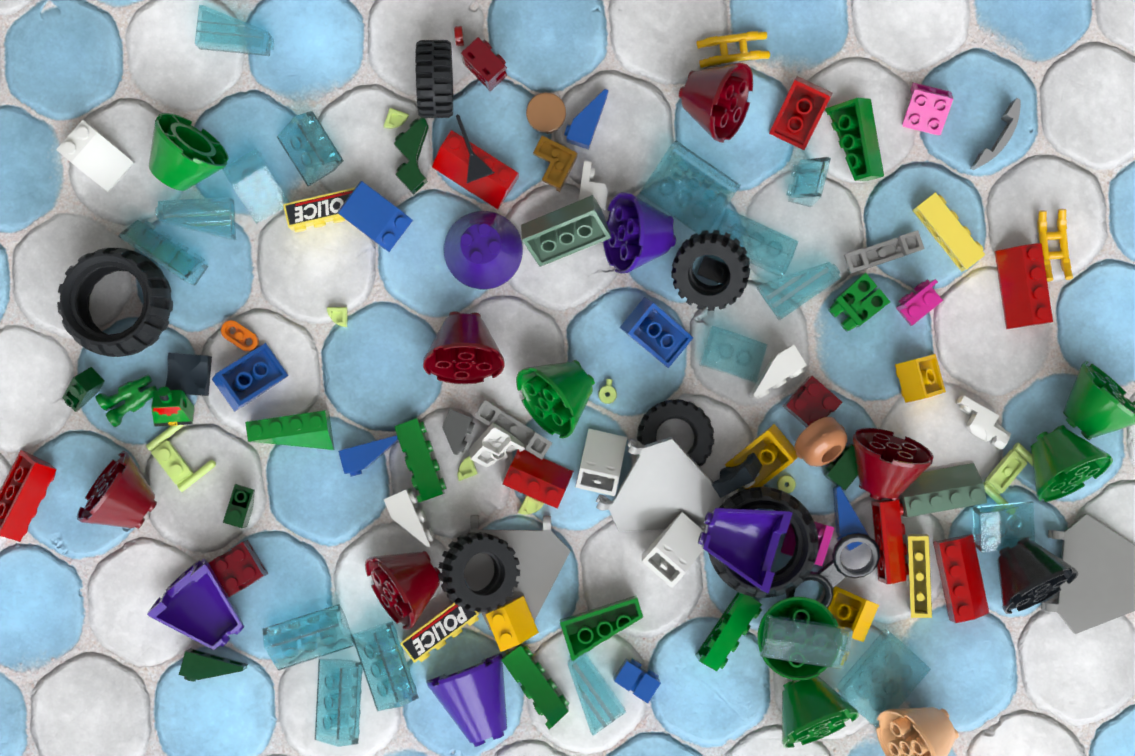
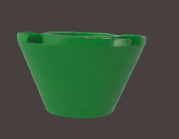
M161 113L155 120L149 159V169L159 181L173 189L185 191L226 167L229 156L220 142L205 129L198 130L191 125L192 121L179 115Z

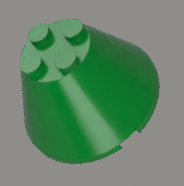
M577 360L522 369L517 374L516 385L517 390L522 391L524 399L521 401L528 413L549 434L553 435L556 433L560 435L559 438L570 436L574 432L593 392L592 386L595 384L593 377L586 374Z
M1084 361L1063 411L1067 417L1066 421L1073 428L1077 426L1082 430L1081 434L1087 440L1135 425V401L1131 402L1124 395L1127 392L1104 371L1094 364L1088 366L1086 364L1089 362Z
M1064 425L1058 426L1053 432L1039 434L1036 437L1038 441L1030 446L1036 495L1039 501L1043 499L1045 502H1050L1076 492L1085 486L1083 482L1091 477L1097 479L1113 462L1110 454L1068 430Z
M797 596L783 599L768 609L760 622L757 641L763 660L775 673L792 680H807L819 676L820 673L833 664L840 649L841 636L838 623L827 607L814 599Z
M819 676L800 680L796 683L795 681H790L783 685L782 744L784 748H794L793 743L801 742L802 745L822 739L846 727L845 722L849 719L853 722L859 717L858 710Z

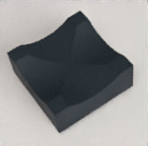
M168 353V373L165 387H168L170 390H182L187 395L209 396L212 356Z
M752 453L740 465L721 469L720 479L714 481L712 486L720 498L726 495L730 497L737 493L739 488L743 486L748 488L753 485L763 465L755 453Z

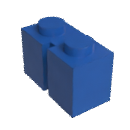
M626 658L613 680L626 690L633 691L632 694L648 704L661 684L658 679L659 675L650 669L648 672L642 669V664L632 658L630 661Z

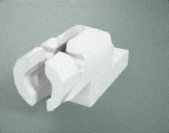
M584 161L579 200L593 195L602 211H604L608 195L606 185L590 182V180H594L595 168H591L592 162Z
M959 396L956 404L960 406L959 409L967 414L972 412L965 426L967 430L985 442L991 440L990 444L999 450L1004 449L1011 433L996 423L999 415L966 396Z

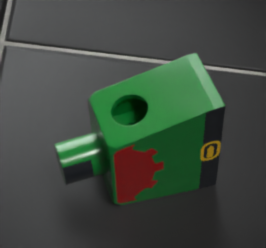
M161 387L153 393L152 415L155 427L193 424L195 407L182 390H170L168 387Z

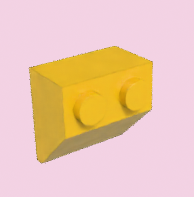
M936 354L895 364L896 375L901 385V394L905 403L946 392Z
M835 586L832 602L827 609L836 619L840 633L864 642L879 605Z
M524 595L508 601L503 606L498 605L496 610L486 611V618L500 652L517 646L539 633Z

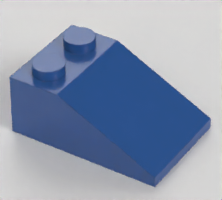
M363 181L359 182L337 212L388 252L391 251L413 221Z
M646 297L642 299L619 327L667 368L673 364L693 339L687 331Z
M265 343L217 372L212 381L233 411L236 412L288 377V374Z

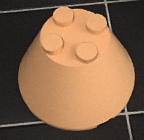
M935 707L887 709L877 717L879 721V726L876 728L877 737L886 756H948L955 739L959 737L957 730L949 720L948 712L942 708L940 710Z

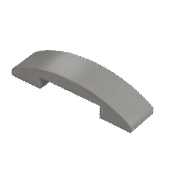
M1016 98L1013 100L1001 119L1007 122V125L992 149L985 148L982 150L970 169L976 170L996 157L1007 145L1019 120L1020 99Z
M917 230L844 254V258L851 274L924 249Z
M484 400L474 416L488 426L495 423L521 441L527 451L541 460L552 445L551 441Z

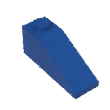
M604 89L573 119L571 125L567 124L564 133L567 136V143L589 150L609 90Z
M397 435L338 451L344 474L350 473L351 477L362 474L361 470L367 469L399 441Z
M833 487L835 526L838 538H836L837 542L840 538L852 533L868 535L841 487ZM852 542L845 549L851 551L863 543Z

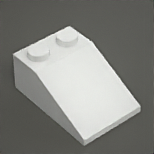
M84 120L76 126L56 149L107 192H110L134 164L129 157Z

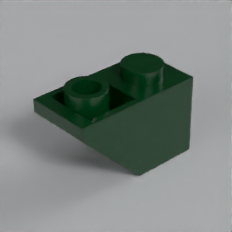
M90 367L73 377L62 398L67 406L77 412L100 391L105 380Z
M853 444L845 446L837 459L828 463L824 468L826 472L823 475L845 491L858 476Z
M238 484L234 485L223 523L238 528H246L248 526L254 505V489Z

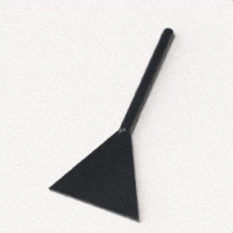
M457 114L456 119L470 154L467 183L494 174L495 172L473 153L461 118Z

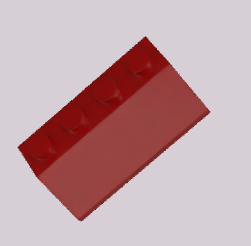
M451 130L441 145L432 168L498 210L519 179V173L470 142L473 153L495 173L467 183L470 154L464 138Z
M1042 244L1021 245L995 251L1006 329L1053 322Z
M20 450L0 489V536L19 542L26 535L28 526L32 518L36 516L37 508L41 500L45 498L46 490L50 482L54 480L57 470L50 463L23 450Z
M899 500L871 501L874 539L880 550V560L877 566L878 581L885 584L907 581L906 575H909V567L905 563L904 556L907 555L906 543H903L905 525L901 523L903 505Z
M973 534L934 541L933 545L949 620L954 623L975 620L988 614L989 608Z

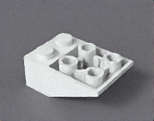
M795 345L787 347L771 357L749 394L750 398L756 397V399H760L770 393L769 388H778L787 382V377L793 378L804 372L802 368L807 366Z
M588 428L575 488L615 496L627 437Z
M411 488L384 499L390 516L394 521L425 546L429 547L434 544L433 539H435V535L432 529L426 526L425 521H427L424 510H420L417 505L418 500L415 491H411Z
M681 512L642 554V562L668 585L673 587L704 550L702 545L698 544L700 533L704 532V530L686 514Z

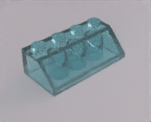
M727 208L717 228L720 231L719 234L725 235L726 232L731 235L730 238L732 240L736 238L740 241L739 246L741 248L745 247L747 251L746 256L749 257L751 264L779 277H783L786 274L798 244L797 240Z
M137 220L119 234V238L183 281L194 286L208 268L203 263L205 261L204 258L196 253L191 255L187 252L188 247L180 242L176 245L171 241L173 237L164 231L161 234L154 230L156 226L147 220L144 223Z
M340 604L262 629L264 648L278 671L355 646L346 615Z
M766 615L760 656L843 669L850 653L853 630L848 627Z
M393 621L351 635L377 711L402 707L419 698Z
M319 659L315 740L337 747L358 744L361 714L362 662L343 659Z

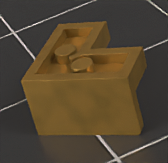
M541 136L533 155L550 163L542 181L555 187L556 191L560 192L577 159L578 153Z

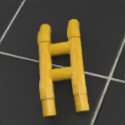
M749 31L725 36H713L697 41L698 49L719 44L721 56L718 55L699 60L700 67L745 60L769 59V51L754 50L748 52L747 41L767 39V32ZM739 42L740 53L729 55L727 43Z
M1058 209L1057 231L1047 232V211L1040 210L1038 211L1037 230L1039 233V243L1042 244L1047 282L1054 279L1051 271V259H1061V268L1065 279L1070 280L1073 278L1068 250L1066 209ZM1059 239L1060 251L1049 252L1048 240Z

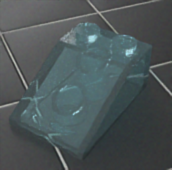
M257 149L222 169L256 224L283 209V204L290 203L263 155Z
M830 157L803 159L793 166L791 176L794 177L793 183L788 185L786 193L789 196L788 202L812 207L821 198L831 160Z
M711 326L699 366L756 383L767 344L732 331Z
M1034 502L973 507L976 548L981 552L1000 551L1008 546L1012 548L1018 545L1017 542L1025 537L1035 541Z

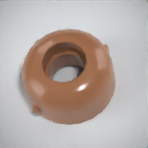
M824 417L813 422L796 440V455L810 466L815 467L832 462L842 453L847 444L845 428L833 417Z

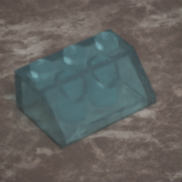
M313 111L295 116L277 136L307 186H311L335 171L344 161Z

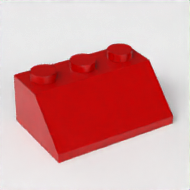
M518 449L502 485L558 509L574 471L545 458L541 460L529 451L523 450L520 452Z

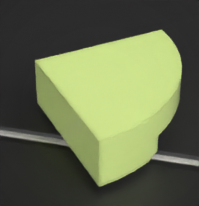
M390 108L384 128L393 129L402 126L407 121L409 114Z
M327 307V313L334 323L342 327H348L347 307Z
M470 456L465 458L459 466V481L478 474Z
M526 495L518 513L525 515L535 513L542 508L544 503Z

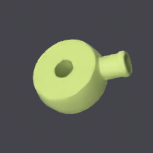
M606 379V385L601 387L598 392L600 401L605 404L613 403L617 398L616 389L612 386V379ZM606 392L610 393L609 397L605 396Z
M783 475L777 481V488L788 494L793 492L796 487L794 478L789 475Z

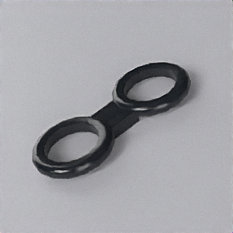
M848 534L840 538L835 544L832 560L818 572L811 571L804 581H818L825 588L824 599L820 602L827 608L830 606L834 596L833 588L846 577L862 578L874 571L880 560V550L876 541L866 534ZM852 542L865 543L871 549L870 561L861 569H849L841 562L842 550ZM796 588L787 592L786 598L794 597Z

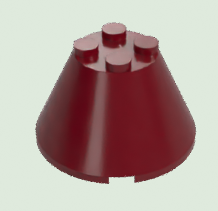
M744 63L700 71L692 70L688 75L685 86L680 88L679 98H682L683 108L715 141L724 143L725 139H732L740 129L750 106V102H747L749 91H753L752 70Z
M457 311L450 312L449 317L443 322L423 359V368L428 375L432 373L437 376V380L452 384L484 382V378L490 376L495 378L501 374L505 366L504 358L481 319V315L476 312L470 314Z
M877 428L858 429L853 435V445L859 477V488L869 492L870 497L876 500H881L882 498L898 500V497L932 464L934 458L932 452L923 444L905 436V439L893 436L894 432Z
M122 451L118 454L120 458L117 461L112 460L102 471L85 496V499L88 500L85 507L79 508L77 513L78 521L125 528L136 527L137 529L142 526L145 521L144 516L148 511L151 512L155 508L157 502L154 500V492L129 453Z
M426 551L373 556L365 561L366 574L372 577L374 584L371 587L377 599L396 624L401 622L405 625L403 626L405 630H409L415 625L440 585L438 574L441 572L437 567H433Z

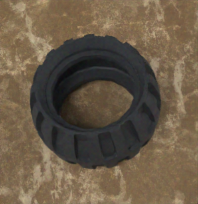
M102 248L96 252L83 255L78 259V263L75 266H70L65 272L66 278L58 288V293H60V302H57L58 313L63 318L62 324L65 330L85 349L103 356H129L142 352L145 348L152 346L159 339L160 334L167 329L170 312L173 311L171 288L161 269L146 256L125 248ZM117 271H127L136 277L142 287L144 304L141 315L130 328L121 333L108 335L102 332L92 320L89 311L90 295L95 284L104 276Z
M754 487L742 490L722 503L719 508L746 510L761 508L792 512L790 524L794 529L796 539L793 556L785 567L775 572L769 593L761 591L708 553L715 571L728 586L744 595L770 598L793 590L806 579L817 558L818 533L811 514L798 499L779 489Z

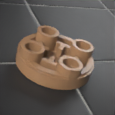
M540 93L534 96L528 103L526 110L527 120L536 131L551 134L558 130L565 121V105L555 94Z

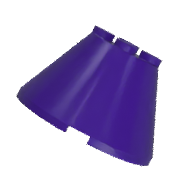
M628 192L618 193L611 200L607 211H610L608 221H606L611 238L603 241L606 259L610 266H614L616 273H629L666 254L671 247L675 246L676 236L674 235V219L672 216L666 215Z
M476 211L461 217L450 228L444 243V257L452 275L462 284L479 290L493 289L508 282L517 272L523 255L522 240L516 227L504 216L491 211Z

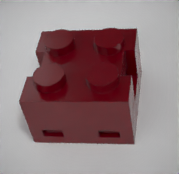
M477 37L460 54L463 64L491 92L507 77V72L505 71L507 69L506 61L499 54L495 55L491 51L492 47L485 39L482 41Z
M812 375L801 384L785 402L783 407L807 428L813 422L828 417L831 412H835L843 402Z
M248 540L239 543L231 548L230 551L208 562L228 597L237 594L268 575L267 570Z

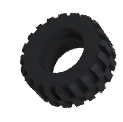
M420 40L416 43L415 50L418 115L422 118H450L453 116L451 42L448 40Z
M704 230L700 235L697 233L691 235L689 240L686 239L682 243L673 260L671 278L674 279V288L679 289L678 295L681 298H687L686 303L689 305L696 304L697 309L702 310L703 307H708V311H714L715 307H719L720 310L724 309L728 303L729 305L735 303L737 297H741L747 286L750 275V259L746 256L747 251L745 247L741 248L739 246L740 241L738 239L732 240L730 238L731 235L726 232L725 235H721L719 230H713V233ZM703 255H714L724 260L730 269L727 281L720 285H707L699 281L692 270L696 258Z
M671 399L656 404L644 414L637 429V441L642 445L657 441V431L665 421L681 419L690 425L694 433V442L687 454L699 467L706 463L707 458L712 453V446L715 441L713 439L714 428L711 426V420L700 407H697L692 402Z
M470 532L467 536L461 535L457 537V542L452 541L448 545L449 551L443 552L442 556L445 558L443 562H439L438 567L442 569V573H439L438 576L439 580L443 582L441 588L447 593V597L455 602L456 605L479 613L486 612V610L493 611L497 609V605L503 606L506 604L505 599L513 596L514 592H512L513 587L517 588L519 584L516 581V577L520 576V570L516 568V565L520 563L518 558L513 556L516 553L514 549L508 547V543L505 540L483 532ZM486 553L494 563L493 578L485 588L479 591L471 590L467 587L464 580L465 566L474 555Z

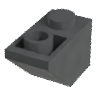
M449 409L442 428L453 454L459 455V452H464L467 441L464 440L467 433L471 434L475 423L472 422V417Z

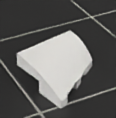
M492 423L469 448L470 459L488 467L498 460L508 458V453L517 449L520 452L523 451L525 446L508 431Z

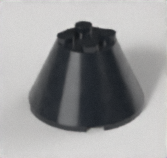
M1028 537L1017 542L1018 545L1012 548L1010 546L1003 548L999 551L1000 556L997 559L1003 611L1006 614H1012L1011 610L1017 608L1018 612L1050 598L1061 591L1059 586L1066 581L1070 584L1077 578V570L1036 542L1029 540Z

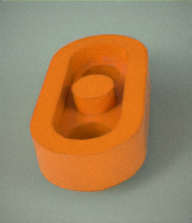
M229 320L222 325V336L243 351L251 352L258 347L259 339L257 335L240 323ZM232 327L236 329V332L234 334H230V329ZM251 338L252 344L248 346L246 340Z

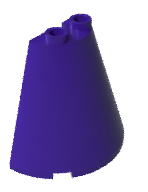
M715 508L712 513L707 512L704 524L707 525L705 531L700 533L698 544L702 545L705 551L761 591L769 593L775 574L770 572L780 536L787 533L792 512Z
M205 559L202 562L200 560L184 571L166 589L162 598L159 597L147 613L149 617L212 650L219 646L223 647L230 640L229 635L234 633L237 635L244 628L243 622L210 564Z
M501 653L483 659L477 665L448 676L443 674L426 681L429 689L468 741L474 744V747L486 743L485 740L493 737V740L503 737V731L507 729Z

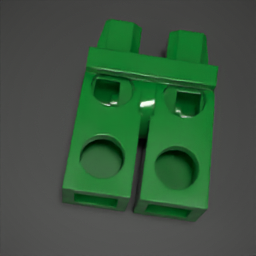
M867 273L862 274L834 299V303L828 309L834 318L842 312L847 316L840 323L846 332L855 327H860L891 302L880 288L873 291L862 301L865 296L877 287Z

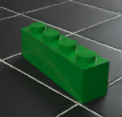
M855 98L825 108L827 115L831 117L833 130L837 132L840 139L838 141L839 145L845 151V159L854 181H870L884 177L871 99Z
M327 410L245 422L248 442L334 450L330 414Z
M419 418L394 426L402 452L406 453L405 462L407 468L413 474L411 476L413 487L420 494L416 496L418 503L445 494L444 490L447 487L444 478H440L437 472L440 470L437 459L432 457L431 452L434 450L431 441L426 440L424 433L427 432L424 421L420 422Z
M737 592L695 654L698 661L715 671H718L719 668L723 669L728 662L727 656L731 651L734 652L739 646L740 642L738 640L741 635L745 636L749 631L751 620L753 618L756 619L760 615L762 604L751 596Z
M635 595L560 619V625L572 661L642 619L643 614L638 598Z
M521 643L504 655L501 661L515 681L522 684L520 687L528 699H533L536 712L546 717L547 722L545 725L550 730L569 712L567 705L570 703L564 694L559 695L556 691L558 687L552 678L548 679L545 676L544 672L546 670L539 661L536 663L531 657L534 654L528 645L524 647Z

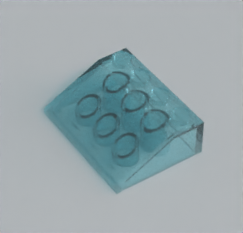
M675 141L665 153L640 194L700 235L704 230L710 231L741 185L684 145Z
M884 629L835 686L834 690L877 728L879 726V721L877 720L879 714L887 709H898L931 669L891 632Z

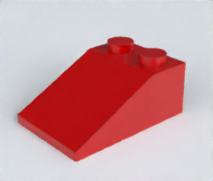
M797 76L769 134L805 150L833 93Z

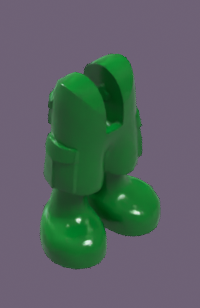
M145 375L118 387V393L108 396L104 393H99L95 396L100 407L108 411L106 417L113 427L121 424L123 416L128 411L136 412L153 398L155 391H158L156 386H152L143 392L139 391L153 381L150 375ZM122 400H125V404L116 409L110 410L116 404H118Z

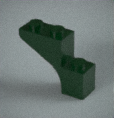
M422 117L415 119L409 125L410 129L405 133L401 132L395 138L396 142L393 143L409 161L407 164L405 162L397 168L395 175L413 195L428 182L420 172L418 165L420 153L429 129L427 121Z

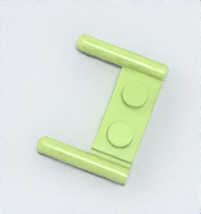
M174 425L168 427L149 442L146 447L178 486L179 490L183 492L213 469L216 463L214 460H210L193 473L174 446L167 440V438L184 426Z
M1019 442L1013 446L1012 450H1009L985 479L986 481L983 482L985 493L1008 514H1013L1015 509L1000 494L1007 489L1028 463L1033 466L1032 454Z

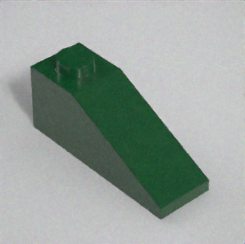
M190 648L185 651L179 675L184 676V679L187 681L195 682L196 680L244 671L248 664Z

